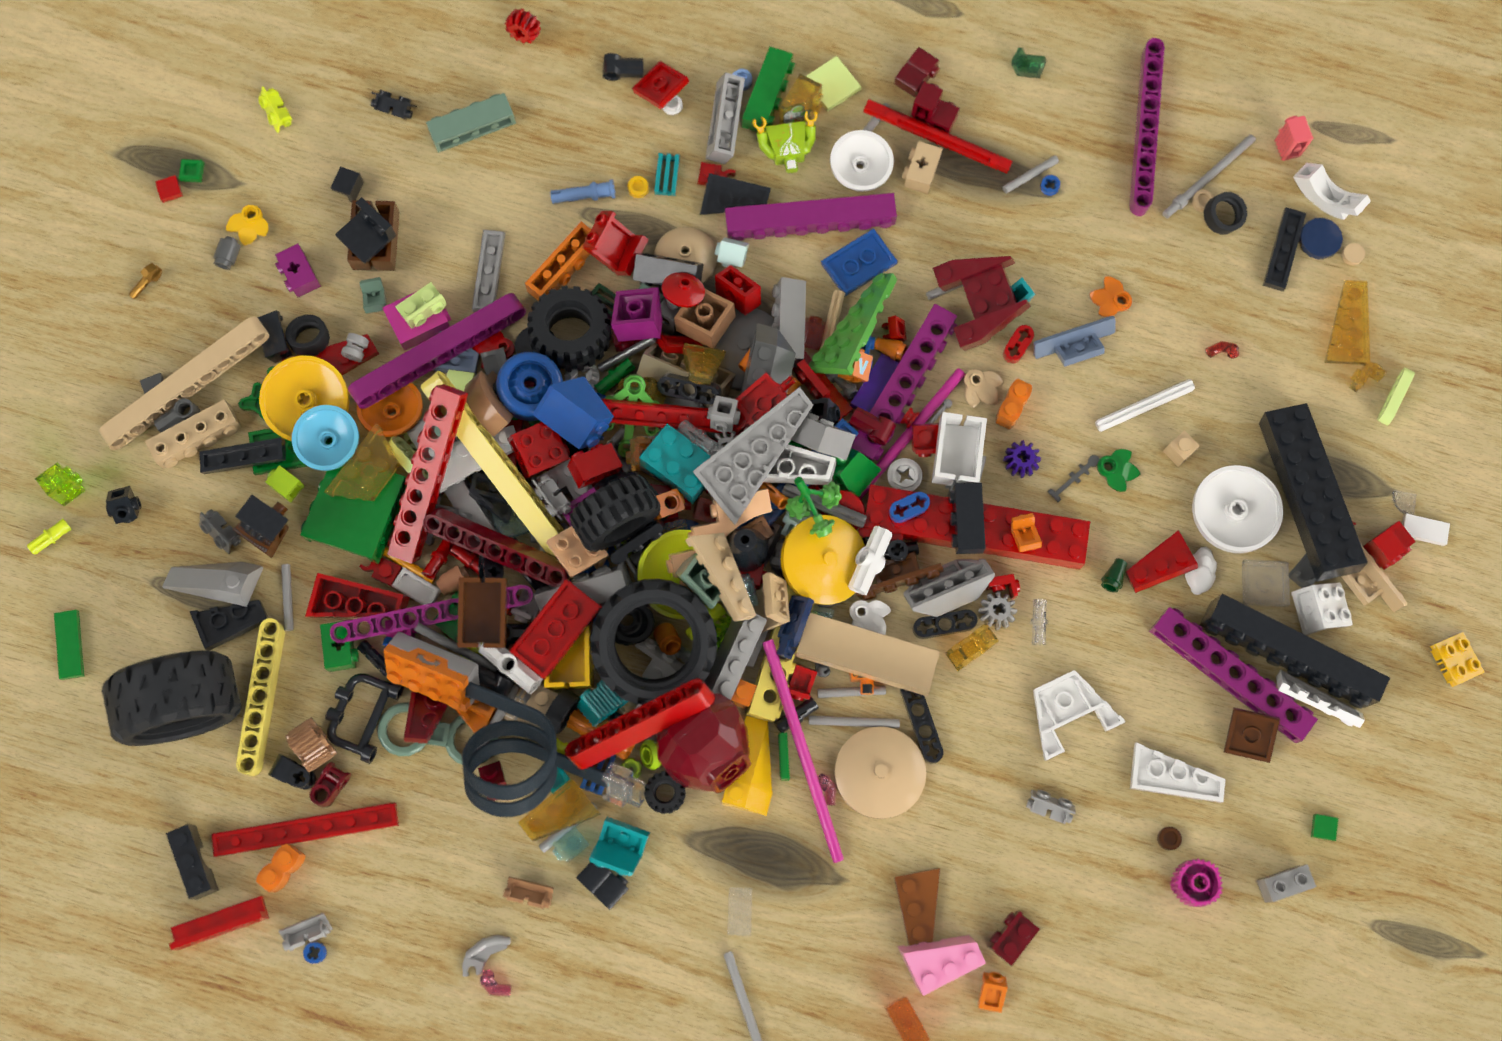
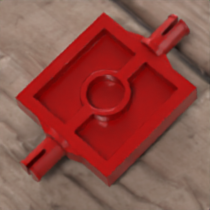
M768 372L763 374L736 398L738 400L737 408L740 410L742 418L739 420L738 425L734 424L735 430L740 432L747 424L752 425L788 396L786 391L796 383L795 380H792L793 378L789 376L779 384L774 381Z

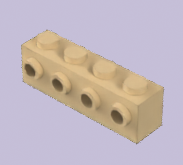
M223 399L146 440L145 443L156 464L162 469L171 468L181 459L192 457L197 454L198 450L213 446L217 443V440L235 434L242 426L231 406Z

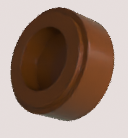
M1166 827L1159 831L1157 841L1161 848L1170 851L1177 849L1181 845L1182 836L1176 828Z

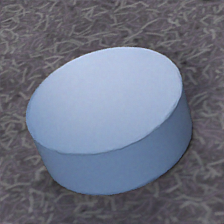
M738 69L733 73V75L745 78L743 91L751 87L752 75L748 70Z

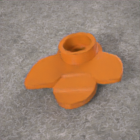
M1106 276L1104 278V289L1094 290L1089 294L1092 302L1100 306L1098 315L1103 317L1114 316L1118 311H1126L1132 305L1131 295L1124 291L1122 283L1113 277ZM1122 299L1124 304H1119L1117 300Z

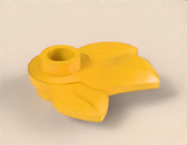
M247 205L242 209L241 213L230 217L226 225V231L238 232L241 243L246 246L253 243L257 235L265 237L268 233L269 225L262 218L263 214L258 206ZM251 214H255L253 218H249Z

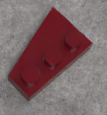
M411 691L404 742L427 744L449 705L440 701H434L421 693Z

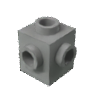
M716 395L714 405L709 406L707 419H711L710 428L719 432L727 431L732 433L734 424L738 425L741 412L737 411L738 400Z

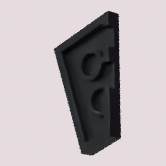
M260 600L249 601L247 607L232 604V606L222 608L212 607L205 611H189L206 651H210L259 627L262 621L268 618Z

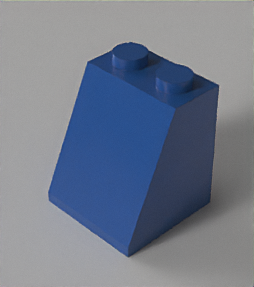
M584 376L551 384L533 413L537 419L578 449L596 446L600 441L599 438L609 428V423L614 417Z

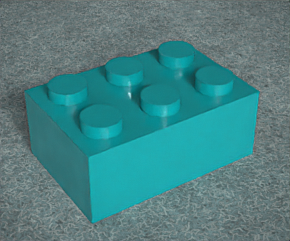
M666 424L639 457L640 465L670 488H678L683 497L692 504L706 489L692 471L711 456L669 424Z

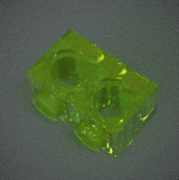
M58 462L35 478L47 496L63 506H66L86 491L82 485L84 480L76 471L73 472L69 466L63 467Z

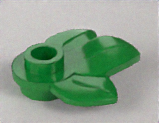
M1118 449L1111 456L1102 457L1097 463V470L1100 475L1106 477L1107 484L1119 492H1125L1127 489L1126 482L1136 479L1141 474L1137 467L1129 462L1132 452L1126 449ZM1109 464L1111 470H1106L1104 465Z

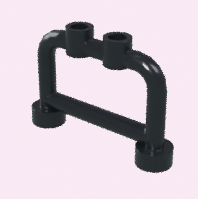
M364 673L352 676L345 687L339 686L336 690L335 699L339 700L336 708L330 707L326 713L325 719L330 721L327 727V737L330 742L337 747L360 755L361 761L371 764L376 756L377 747L369 744V741L388 698L399 700L404 691V686L389 683ZM364 682L382 689L359 744H355L338 737L336 729L343 720L345 708L353 697V690L356 684Z

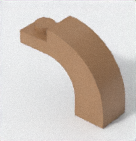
M493 370L488 375L480 371L466 384L464 392L468 393L466 401L472 413L494 437L511 421L513 415L494 393L493 384L497 380V374Z

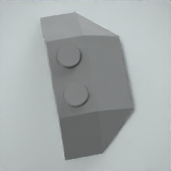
M956 559L942 565L944 572L940 573L939 577L921 579L918 584L909 586L903 594L913 611L938 617L977 600L992 581L995 573L985 559Z

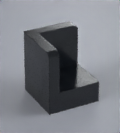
M340 166L331 189L346 195L349 201L352 202V200L357 199L364 181L360 173Z

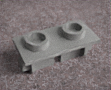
M544 475L539 483L533 479L532 481L536 486L533 490L540 500L545 499L548 505L545 508L552 517L557 516L562 521L563 519L560 515L562 513L567 514L572 510L570 502L562 492L554 496L560 489L551 476Z
M1031 789L1032 799H1028L1026 805L1031 812L1046 816L1048 809L1052 810L1049 816L1050 819L1063 824L1066 822L1071 823L1072 814H1075L1076 810L1075 805H1072L1073 803L1065 798L1056 799L1044 790L1038 789L1035 791Z
M323 912L281 929L279 933L284 940L282 942L284 950L293 951L295 948L306 944L305 941L307 940L312 942L319 938L327 937V934L333 928Z

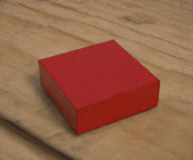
M176 175L155 181L160 200L163 203L183 197Z

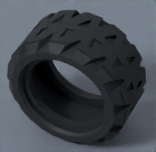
M658 578L632 582L620 588L609 597L598 612L590 639L591 656L601 680L612 692L614 691L622 699L636 705H643L693 679H701L704 682L710 674L717 652V633L713 619L705 604L685 586ZM645 604H663L677 610L687 620L692 630L693 645L688 660L677 672L664 678L648 679L632 673L621 662L616 651L615 635L619 623L631 610Z
M187 651L140 661L113 673L103 683L101 689L111 737L116 742L127 746L155 745L204 734L230 723L240 713L242 708L232 662L228 656L215 651Z

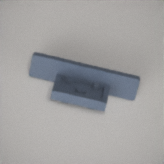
M1109 316L1034 341V356L1038 359L1056 353L1065 367L1105 354V347L1099 338L1115 333L1116 319L1114 316Z

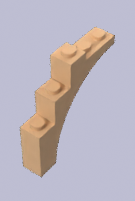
M768 489L757 490L736 525L732 523L717 502L712 499L713 505H710V512L712 518H716V522L690 527L691 532L688 533V538L690 536L724 533L725 536H728L738 526L748 520L772 512ZM695 549L668 554L669 560H666L668 573H672L673 577L677 578L676 571L686 559L696 553ZM679 580L680 585H683L686 588H688L681 580Z

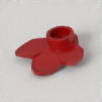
M500 331L472 347L480 356V353L500 349L503 346H507L504 350L507 359L512 357L515 352L513 342L510 339L504 338Z

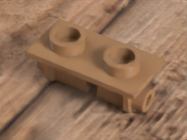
M509 876L503 897L507 898V901L522 904L525 899L528 900L527 905L544 909V907L549 908L551 906L554 887Z

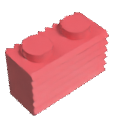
M1291 116L1285 120V125L1279 129V134L1274 142L1278 146L1277 149L1279 150L1280 157H1282L1281 160L1286 161L1302 156L1309 143L1314 139L1306 117Z

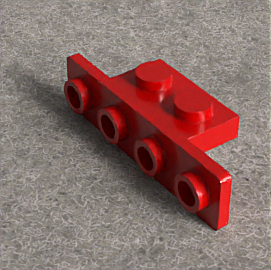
M804 350V359L797 363V366L793 367L792 370L795 372L799 382L808 388L813 399L829 398L839 406L840 419L852 412V407L824 373H815L810 368L809 363L812 361V358Z

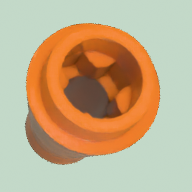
M878 337L874 344V349L894 361H901L908 348V345L904 344L903 341Z

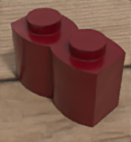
M918 47L895 77L894 85L915 98L923 82H927L930 78L934 79L940 70L938 67L939 59Z

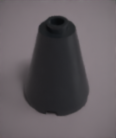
M747 527L739 528L727 537L739 571L750 572L763 565L768 555V544L765 537L759 531Z

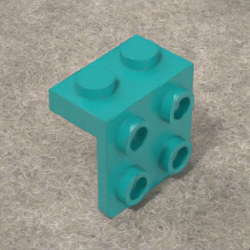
M607 816L599 840L589 856V861L598 867L614 870L620 875L632 876L643 856L650 832Z

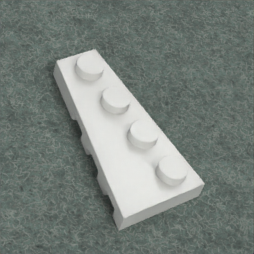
M1280 670L1277 674L1276 680L1279 691L1316 707L1328 715L1340 718L1343 723L1349 726L1355 725L1360 728L1365 721L1363 713L1283 670Z

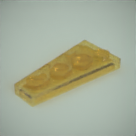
M1346 280L1343 283L1324 363L1368 365L1370 363L1368 281Z

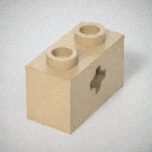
M918 141L917 147H912L908 160H911L910 167L906 166L902 176V178L906 179L904 187L928 194L943 148Z

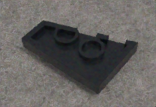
M709 173L700 215L725 213V208L767 204L771 188Z

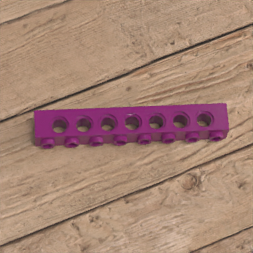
M937 304L933 305L870 411L871 414L877 417L888 418L895 424H900L906 414L903 412L906 405L911 406L916 397L913 393L916 388L921 389L926 380L924 376L926 371H931L936 364V354L938 352L942 353L948 343L945 341L948 334L952 336L955 332L954 327L958 326L955 323L957 315ZM938 329L942 334L935 335L931 330ZM927 346L931 349V352L925 353L921 350V347ZM917 364L921 369L915 371L910 365ZM908 382L910 387L902 388L899 383ZM895 399L900 405L892 406L889 401ZM859 430V434L854 439L851 448L861 452L872 462L874 459L878 461L884 451L881 448L882 445L870 442L867 439L868 435ZM893 431L891 437H890L889 440H888V443L890 442L891 438L893 437L895 431Z
M1168 607L1149 630L1150 633L1252 711L1279 717L1278 731L1295 744L1304 740L1318 721L1310 709L1305 706L1301 707L1294 702V697L1279 691L1272 680L1261 677L1255 667L1240 661L1239 656L1235 652L1226 650L1221 646V642L1218 639L1202 632L1203 629L1197 623H1190L1184 618V614L1180 610ZM1175 626L1183 630V636H1178L1174 632ZM1193 640L1200 642L1201 650H1196L1193 647ZM1211 654L1219 657V664L1212 662ZM1230 668H1234L1237 671V679L1230 675ZM1249 682H1252V683L1255 684V686H1256V692H1255V693H1253V692H1251V691L1249 690V688H1248V683H1249ZM1267 696L1274 699V707L1268 705ZM1286 710L1292 712L1293 721H1289L1286 718Z

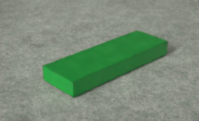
M70 610L54 613L59 679L66 680L84 677L79 611Z

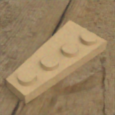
M725 534L696 535L687 538L685 541L688 546H693L698 554L696 556L697 561L700 565L704 564L709 572V581L712 585L714 584L721 592L719 597L733 621L749 620L755 617L756 613Z

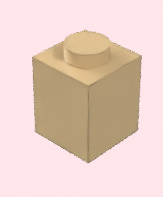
M1184 430L1163 452L1179 467L1200 445Z

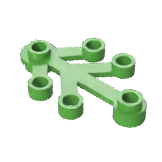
M636 374L626 377L623 383L624 388L613 396L608 395L604 398L623 400L629 396L628 401L637 402L639 397L642 402L660 404L658 401L652 400L645 391V380ZM632 382H637L639 386L632 387L630 384ZM612 423L606 431L612 430L616 423ZM625 424L624 439L620 441L618 446V452L624 458H630L636 452V444L633 441L634 425ZM643 426L646 434L649 436H654L658 433V427H655L654 431H649V426ZM630 444L631 448L626 449L623 445Z

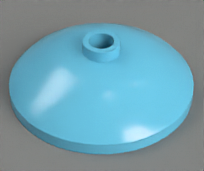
M320 405L309 409L297 420L292 432V446L297 457L308 467L320 471L334 470L345 465L354 456L359 444V430L355 420L348 412L333 405ZM332 438V443L327 445L326 440Z

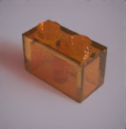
M902 996L884 1007L902 1041L930 1040L906 996Z

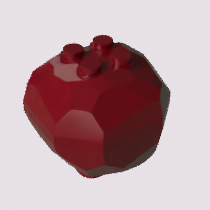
M714 693L715 700L710 707L657 733V758L669 776L682 786L690 789L720 793L749 769L751 761L749 759L748 729L738 708L729 698L719 693Z

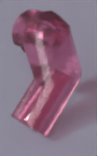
M826 774L817 775L821 789L825 792L826 805L835 806L836 785Z

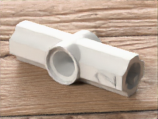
M874 526L866 546L861 548L856 555L855 562L858 565L848 585L850 590L861 595H867L875 574L880 573L885 566V558L883 556L891 540L892 532L879 526Z
M483 643L481 644L478 652L528 694L536 691L541 685L543 679L509 652V650L506 648H483ZM514 660V667L507 671V663Z

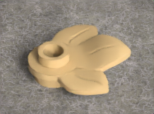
M978 369L969 370L964 376V384L967 387L965 391L967 403L972 408L976 407L980 401L988 405H996L998 402L996 387L1003 383L1001 377L992 371L982 373ZM973 376L978 378V383L973 382Z

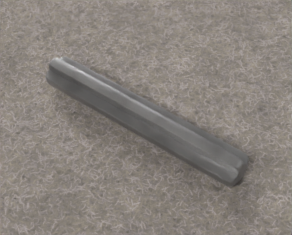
M787 483L782 494L788 498H795L797 495L800 496L801 492L796 486ZM810 494L817 510L838 517L860 528L864 526L867 519L866 515L839 504L831 509H827L826 506L822 505V498L818 495Z

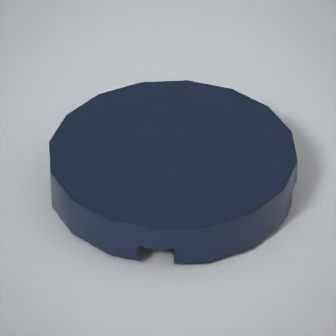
M1314 218L1302 227L1299 242L1304 253L1311 258L1321 260L1335 255L1341 248L1343 237L1340 228L1333 221L1326 218Z

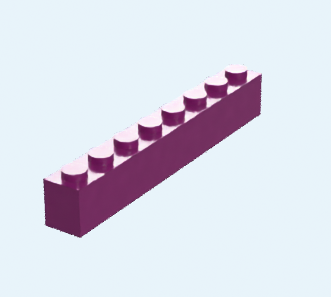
M894 193L725 208L727 238L742 241L745 238L760 240L767 236L782 238L790 234L803 236L812 232L825 234L834 230L846 232L856 228L867 230L878 226L889 228L896 224L897 219Z

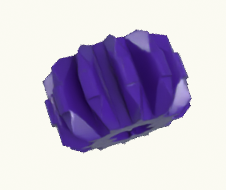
M1021 440L1019 445L1013 442L1012 448L1006 449L1005 453L1007 455L1004 456L1003 461L1008 463L1005 466L1006 470L1013 469L1012 476L1019 472L1020 478H1023L1025 473L1028 476H1032L1033 470H1038L1039 465L1037 463L1041 461V457L1036 456L1039 453V449H1031L1033 443L1025 446V441ZM1019 456H1023V460H1026V461H1025V462H1022V460L1019 458Z

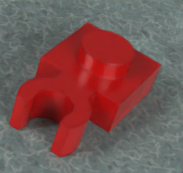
M701 162L698 185L706 186L709 173L723 177H735L736 171L733 169L722 171V165Z
M383 557L379 564L371 562L369 566L362 564L359 566L365 572L373 571L371 576L373 579L392 587L391 585L403 569L401 566Z

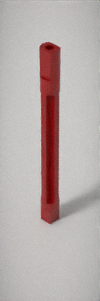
M868 99L864 107L863 113L1003 173H1008L1013 162L999 154L871 99Z

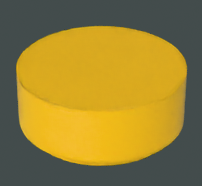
M634 176L628 181V192L632 197L643 198L647 195L649 185L644 177Z

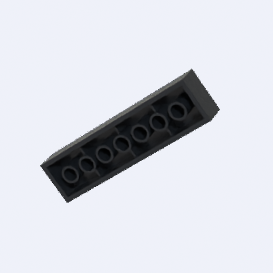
M1305 403L1265 412L1259 422V426L1316 581L1359 573L1368 562L1308 404Z
M1223 593L1210 602L1200 623V626L1204 627L1207 633L1215 636L1218 634L1224 637L1227 643L1234 646L1240 645L1246 648L1245 651L1253 656L1259 655L1265 658L1266 662L1270 665L1281 666L1287 669V673L1295 677L1301 676L1307 679L1310 685L1318 688L1323 687L1329 690L1328 693L1337 698L1343 697L1349 700L1350 705L1359 709L1380 702L1390 680V677Z

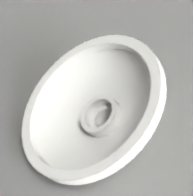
M865 130L852 131L843 135L833 146L830 156L831 169L836 179L845 187L855 191H870L883 185L889 178L894 163L893 153L888 143L879 135ZM861 164L864 168L859 169L856 165Z

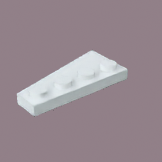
M513 425L503 428L493 437L506 455L513 452L507 440L509 436L516 433ZM461 441L454 442L440 493L447 490L451 485L465 480L467 476L474 472L482 470ZM430 449L429 454L434 458V451Z
M1137 742L1134 743L1130 789L1219 803L1223 802L1224 778L1200 768L1192 767L1178 759L1175 760L1161 752L1146 748Z

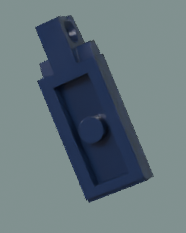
M797 595L791 597L789 602L790 622L782 624L777 635L780 638V645L776 654L783 658L792 659L795 648L799 645L814 600L811 598Z

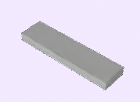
M483 230L472 304L473 312L496 301L505 241V232Z

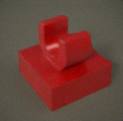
M896 315L888 317V323H883L881 327L885 330L889 329V333L882 337L903 342L907 341L905 321Z

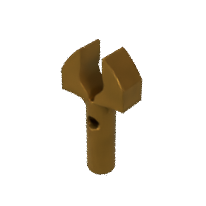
M151 263L141 270L140 273L143 277L129 292L131 298L136 299L150 281L157 282L162 275V269L158 265Z

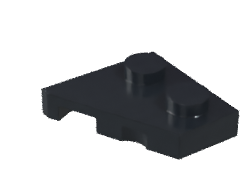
M474 472L469 496L504 523L508 524L512 511L511 506L487 475Z

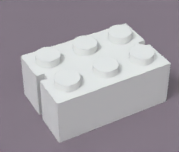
M942 413L939 421L932 483L952 486L953 482L979 483L987 418L967 415L963 426H960L963 415Z

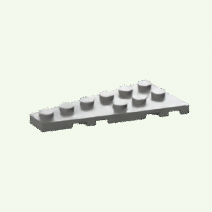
M800 387L692 471L734 525H736L753 496L813 407V403Z

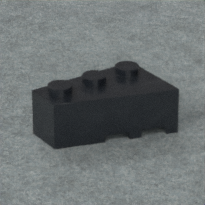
M254 495L249 497L235 516L241 521L239 526L260 542L266 540L269 543L274 541L289 520Z

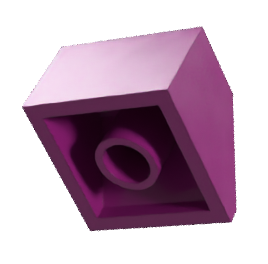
M658 287L616 291L611 326L618 342L660 338L663 320Z

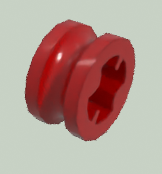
M910 407L900 423L906 424V428L909 429L920 413L913 412V408Z

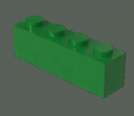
M769 46L742 117V128L758 132L757 128L753 127L752 121L755 119L756 125L759 127L762 125L761 117L765 118L766 126L774 124L775 116L773 114L781 106V93L786 92L789 83L787 77L789 74H793L796 63L793 62V53Z

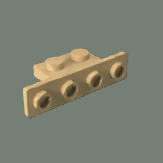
M1362 546L1368 563L1359 573L1341 576L1364 606L1379 595L1393 612L1406 606L1407 602L1401 592L1394 587L1389 577L1383 573L1375 563L1374 558Z

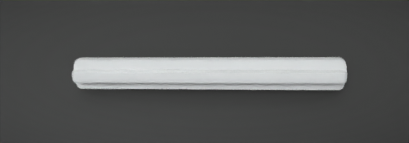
M1188 379L1098 419L1095 425L1099 431H1104L1192 392L1195 389V385L1192 380Z

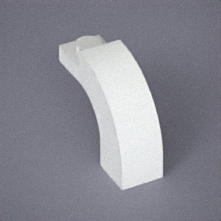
M1306 163L1293 176L1298 187L1308 200L1333 217L1344 220L1348 215L1358 216L1371 202L1368 195L1347 192L1336 186L1328 177L1322 164Z

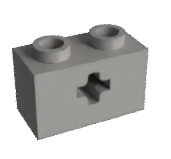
M1308 865L1296 866L1256 880L1265 903L1275 902L1316 887Z

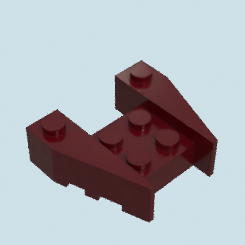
M1011 256L954 259L933 267L939 288L944 292L963 285L974 316V320L954 327L959 346L964 351L987 343L997 332L1003 330L1007 324L1031 307L1026 299L1017 303L1005 270L1006 267L1016 264Z

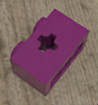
M299 244L275 254L278 260L275 265L281 275L285 274L287 280L284 283L290 293L294 292L299 298L321 287Z

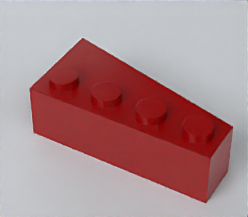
M317 573L305 617L362 618L406 609L410 596Z

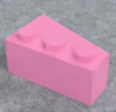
M969 935L941 939V941L922 942L911 946H897L917 989L923 996L986 963L976 941Z

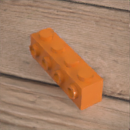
M582 221L525 282L527 292L537 301H539V297L542 294L548 295L549 290L554 288L558 290L561 286H565L570 281L571 275L576 270H580L585 264L586 258L591 255L582 248L586 235L591 231V228Z

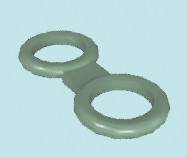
M398 703L388 708L378 723V738L381 745L389 753L399 757L411 756L420 752L426 745V743H414L408 747H399L394 745L387 735V727L390 720L401 712H408L409 703ZM461 716L456 717L450 724L439 722L427 745L446 747L449 756L456 763L462 765V755L455 747L454 736L461 725L466 722Z

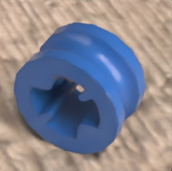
M1054 175L1045 176L1040 185L1041 191L1047 196L1055 195L1059 190L1060 180ZM1047 182L1050 184L1054 183V189L1051 187L1046 188Z
M320 942L309 943L303 950L304 959L311 964L322 962L327 955L326 947ZM312 947H314L315 949H320V952L318 953V959H316V957H310V954L312 953Z

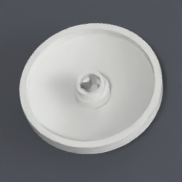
M1233 465L1215 470L1200 483L1194 494L1192 512L1199 532L1213 546L1231 553H1248L1263 547L1277 534L1283 519V504L1277 488L1268 477L1253 468Z

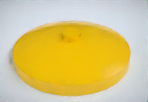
M295 356L277 364L264 379L259 396L260 410L267 425L280 437L291 442L293 428L300 416L306 411L320 405H333L348 412L350 402L348 387L340 372L327 361L313 356Z
M822 515V518L828 521H835L832 526V532L821 538H818L816 533L811 535L809 532L815 522L810 517L795 525L784 540L781 549V569L784 578L795 594L814 600L813 604L832 605L840 603L856 593L850 590L848 585L858 565L855 562L856 555L861 548L865 547V544L853 526L838 517Z

